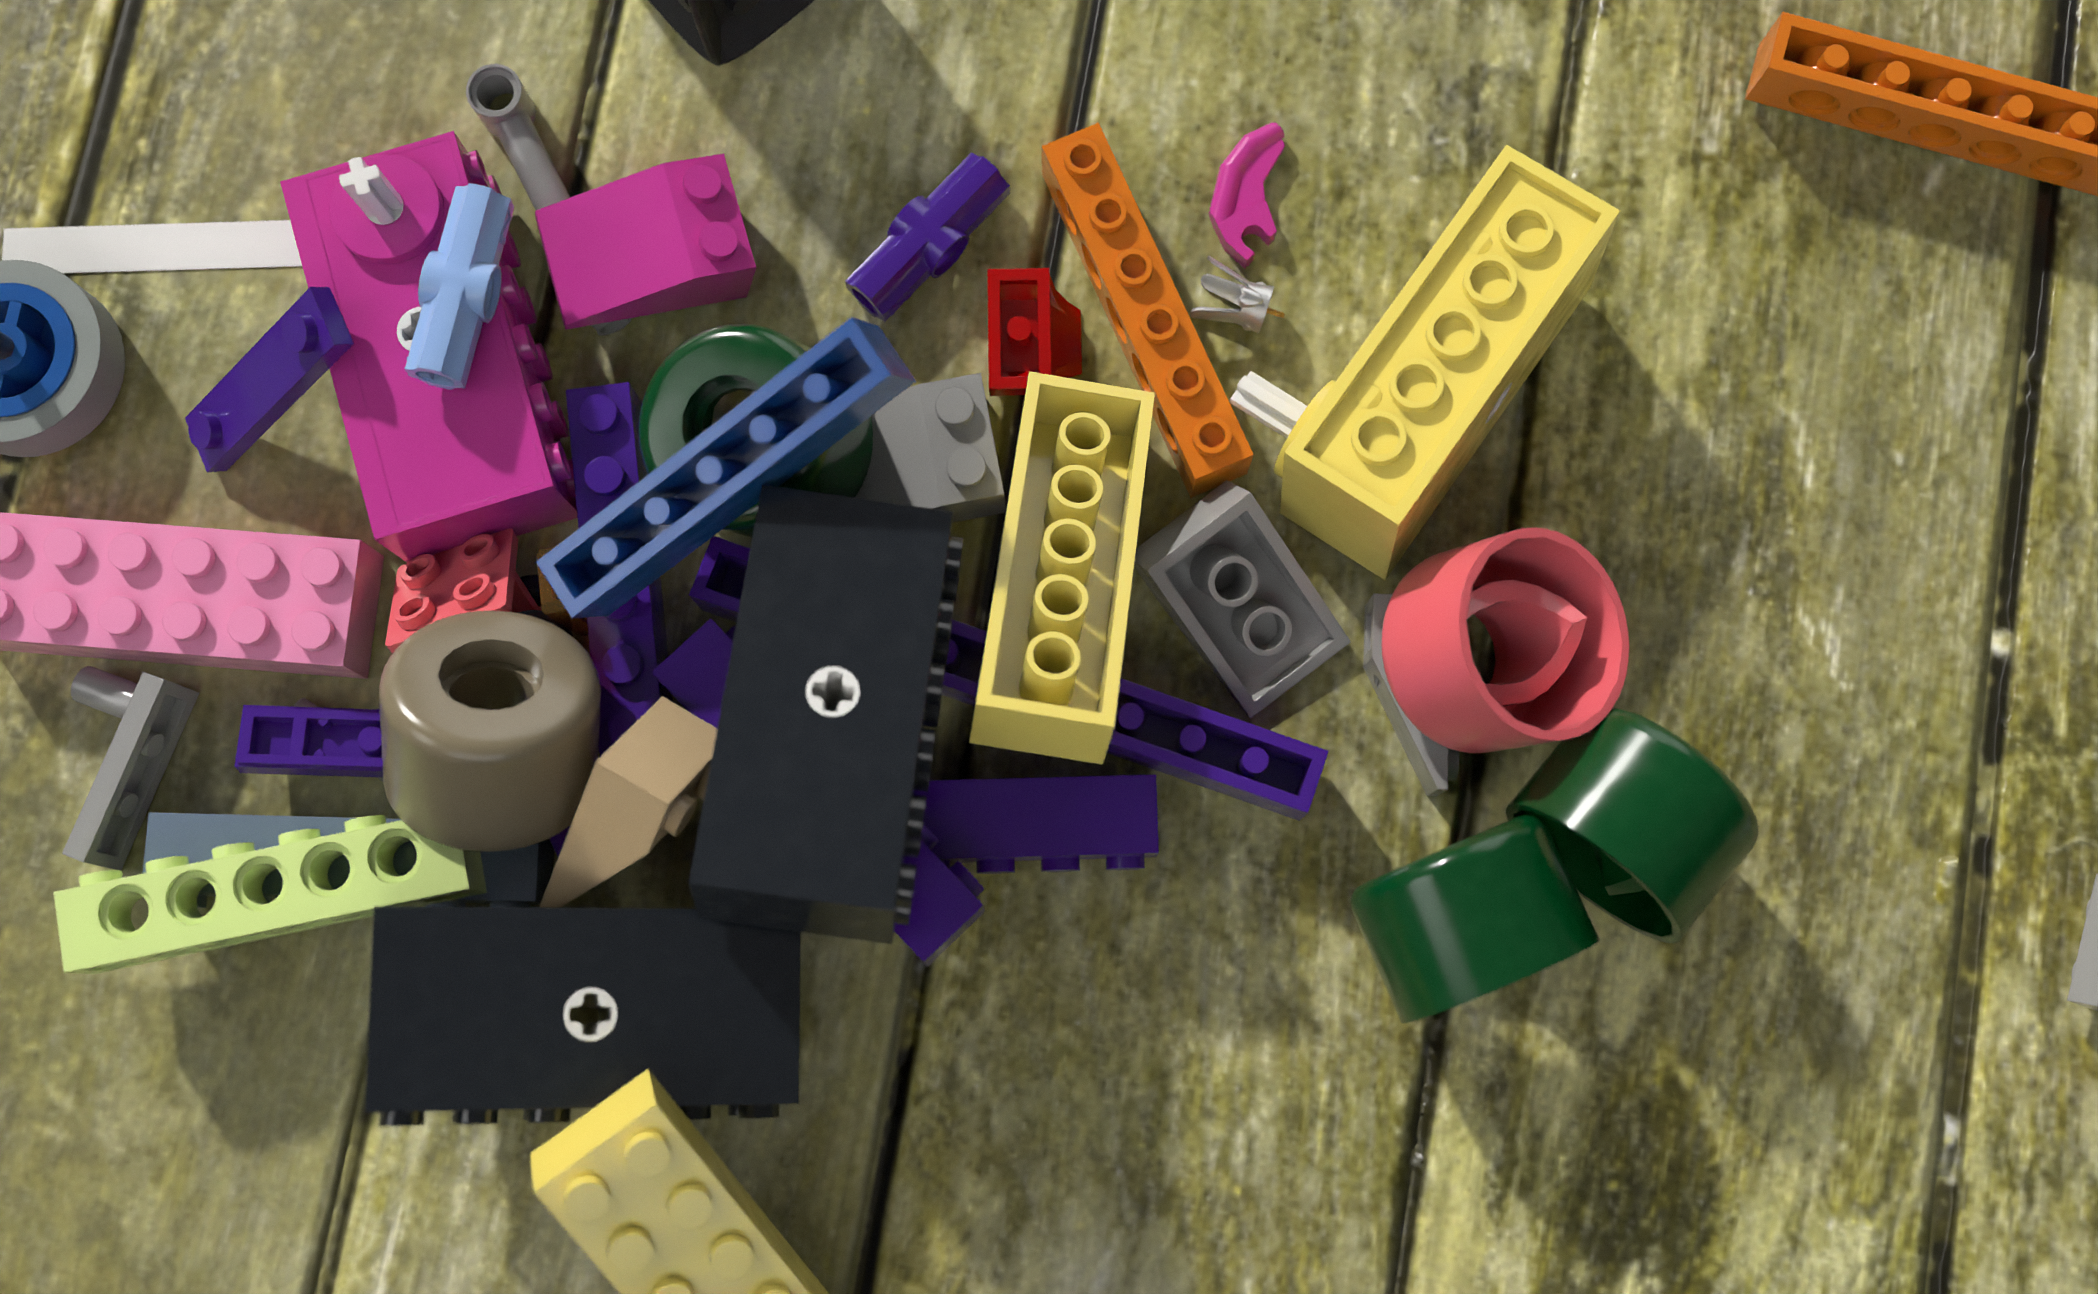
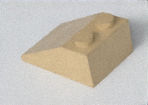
M662 696L596 761L540 907H562L647 855L667 832L675 837L681 833L696 809L697 799L701 798L704 800L717 728Z

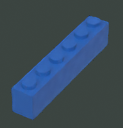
M851 317L536 563L572 618L609 616L758 503L762 485L779 487L909 388L916 380L879 326Z

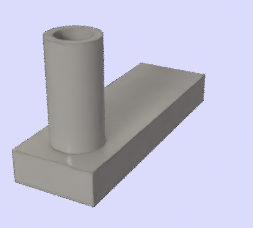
M92 666L84 667L77 673L71 685L73 700L122 720L62 852L63 855L84 863L122 870L199 692L146 672H142L138 683Z

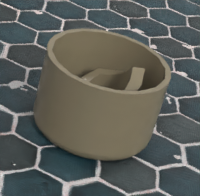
M493 610L466 612L439 619L417 630L402 642L389 657L384 667L379 687L384 789L391 807L402 821L414 831L437 843L463 850L488 852L513 850L534 845L553 837L569 827L573 822L595 763L598 760L601 685L595 663L585 648L563 629L545 620L516 612Z

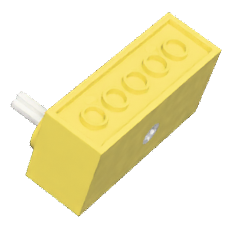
M1506 144L1336 381L1328 382L1308 406L1252 371L1249 372L1247 377L1244 375L1237 385L1236 392L1230 398V403L1286 438L1274 466V473L1282 478L1280 514L1383 580H1386L1589 291L1620 210Z

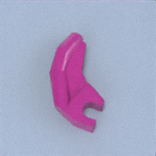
M1271 122L1244 135L1219 167L1210 205V221L1224 251L1244 269L1253 262L1255 252L1243 243L1242 238L1246 235L1254 234L1259 236L1269 246L1274 241L1277 232L1267 201H1265L1264 182L1284 150V142L1282 141L1285 137L1284 131L1275 122Z

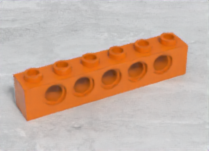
M1786 12L1781 13L1758 46L1745 96L1746 100L2098 196V97Z
M1099 122L1043 145L1042 176L1140 389L1155 393L1152 415L1190 498L1216 488L1226 480L1230 482L1246 475L1254 455Z

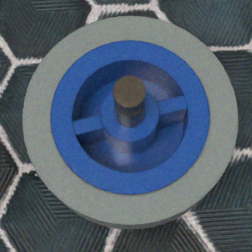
M0 261V454L15 457H36L51 454L83 439L109 413L123 382L125 352L122 337L116 322L108 310L95 297L63 273L36 262Z

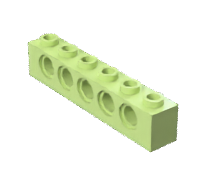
M372 815L345 821V832L322 837L320 829H303L283 833L278 836L279 846L255 850L254 843L252 842L219 846L212 849L213 859L189 864L187 856L155 859L145 863L146 873L123 878L122 870H105L79 876L80 887L53 892L63 972L99 974L373 917L374 907H421L487 893L480 851L463 850L437 843L414 831L402 820L386 823L385 815ZM411 841L417 851L416 863L407 874L399 876L393 866L394 854L398 847L405 842ZM345 855L350 864V874L347 881L341 887L334 890L328 881V869L337 857ZM278 869L283 878V888L279 896L274 901L268 903L263 896L262 885L266 876L271 871ZM208 883H211L215 889L216 901L212 910L205 916H202L197 908V897L200 890ZM144 897L148 904V917L145 923L136 930L131 921V911L135 903Z

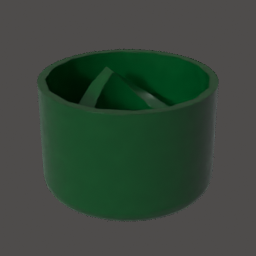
M728 324L713 327L695 334L681 343L658 367L643 398L639 417V443L648 475L712 426L714 407L724 395L738 390L757 391L811 348L773 329L751 324ZM871 416L779 487L855 498L863 485L871 462L873 450ZM759 502L722 530L753 537Z
M1612 708L1608 715L1590 731L1578 737L1560 741L1506 808L1508 821L1524 815L1536 816L1544 821L1581 896L1633 930L1666 943H1677L1683 938L1751 852L1758 839L1759 825L1750 803L1736 784L1718 766L1688 742L1663 726L1639 714L1618 708Z
M1531 815L1514 818L1367 881L1357 887L1351 896L1350 905L1353 915L1402 1024L1440 1013L1513 984L1577 955L1600 941L1549 828L1543 820Z

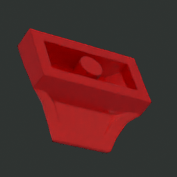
M1050 268L987 269L989 396L1025 395L1029 371L1066 378L1082 374L1081 310L1069 303L1056 290L1050 276Z

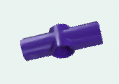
M971 152L927 198L923 195L917 196L903 207L888 229V238L845 280L846 288L872 316L886 322L929 276L938 278L956 263L969 243V235L1010 194V185L990 161L984 156L980 157Z

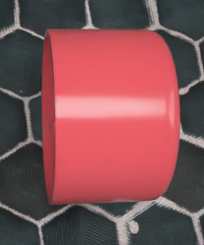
M1522 528L1428 557L1412 568L1397 585L1388 603L1382 627L1381 644L1384 670L1398 705L1412 724L1429 739L1443 747L1465 753H1489L1578 737L1593 729L1608 715L1621 693L1627 674L1629 662L1627 620L1622 602L1611 578L1599 561L1581 544L1564 534L1545 528ZM1473 614L1485 625L1493 641L1496 661L1493 678L1489 684L1483 682L1472 660L1466 620Z

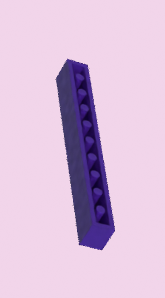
M716 536L711 538L689 593V596L701 610L737 622L750 548ZM952 619L942 695L975 706L987 631ZM1120 678L1115 726L1107 749L1108 754L1298 821L1309 812L1329 752Z

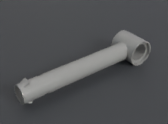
M488 64L477 69L467 82V100L487 130L494 136L499 137L535 210L570 198L533 125L536 116L535 104L517 74L509 67L501 64ZM514 94L512 101L505 108L489 110L492 101L499 95ZM632 318L590 326L596 329L598 335L604 336L623 329L631 322Z

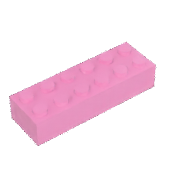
M0 512V651L368 679L384 556L358 539Z

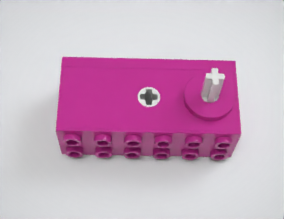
M454 131L363 158H353L339 165L280 182L308 288L330 287L354 342V345L329 369L374 540L406 563L422 554L434 555L460 546L479 534L491 535L511 528L516 536H520L577 518L572 459L567 460L560 441L562 438L569 437L568 426L558 401L551 402L544 384L545 381L553 379L552 370L542 344L535 345L528 327L530 324L537 323V318L527 289L525 287L519 288L512 271L513 268L521 266V261L509 230L499 261L501 268V290L498 305L492 320L489 323L483 322L465 388L449 390L431 386L419 379L410 377L405 370L413 334L422 309L418 301V288L422 267L429 252L432 250L438 251L455 187L467 186L469 183L490 187L501 194L494 175L487 176L478 151L468 152Z

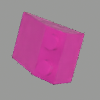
M724 154L662 163L535 210V218L565 330L747 298L756 264Z

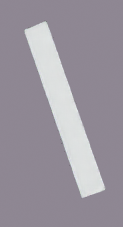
M290 220L4 229L2 260L36 262L49 266L61 273L302 266Z

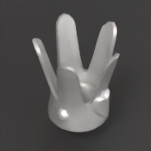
M1208 255V260L1244 285L1212 274H1204L1201 277V285L1206 290L1235 303L1241 308L1196 307L1191 310L1190 317L1236 323L1241 325L1246 331L1253 330L1259 333L1266 313L1280 318L1285 316L1284 312L1268 307L1274 286L1266 285L1264 282H1250Z

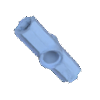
M469 183L467 186L455 187L438 251L432 250L429 252L422 267L418 288V301L422 309L413 334L405 370L410 377L419 379L431 386L449 390L465 388L483 322L489 323L492 320L498 305L501 290V268L499 261L513 217L514 205L511 198L497 193L490 187Z

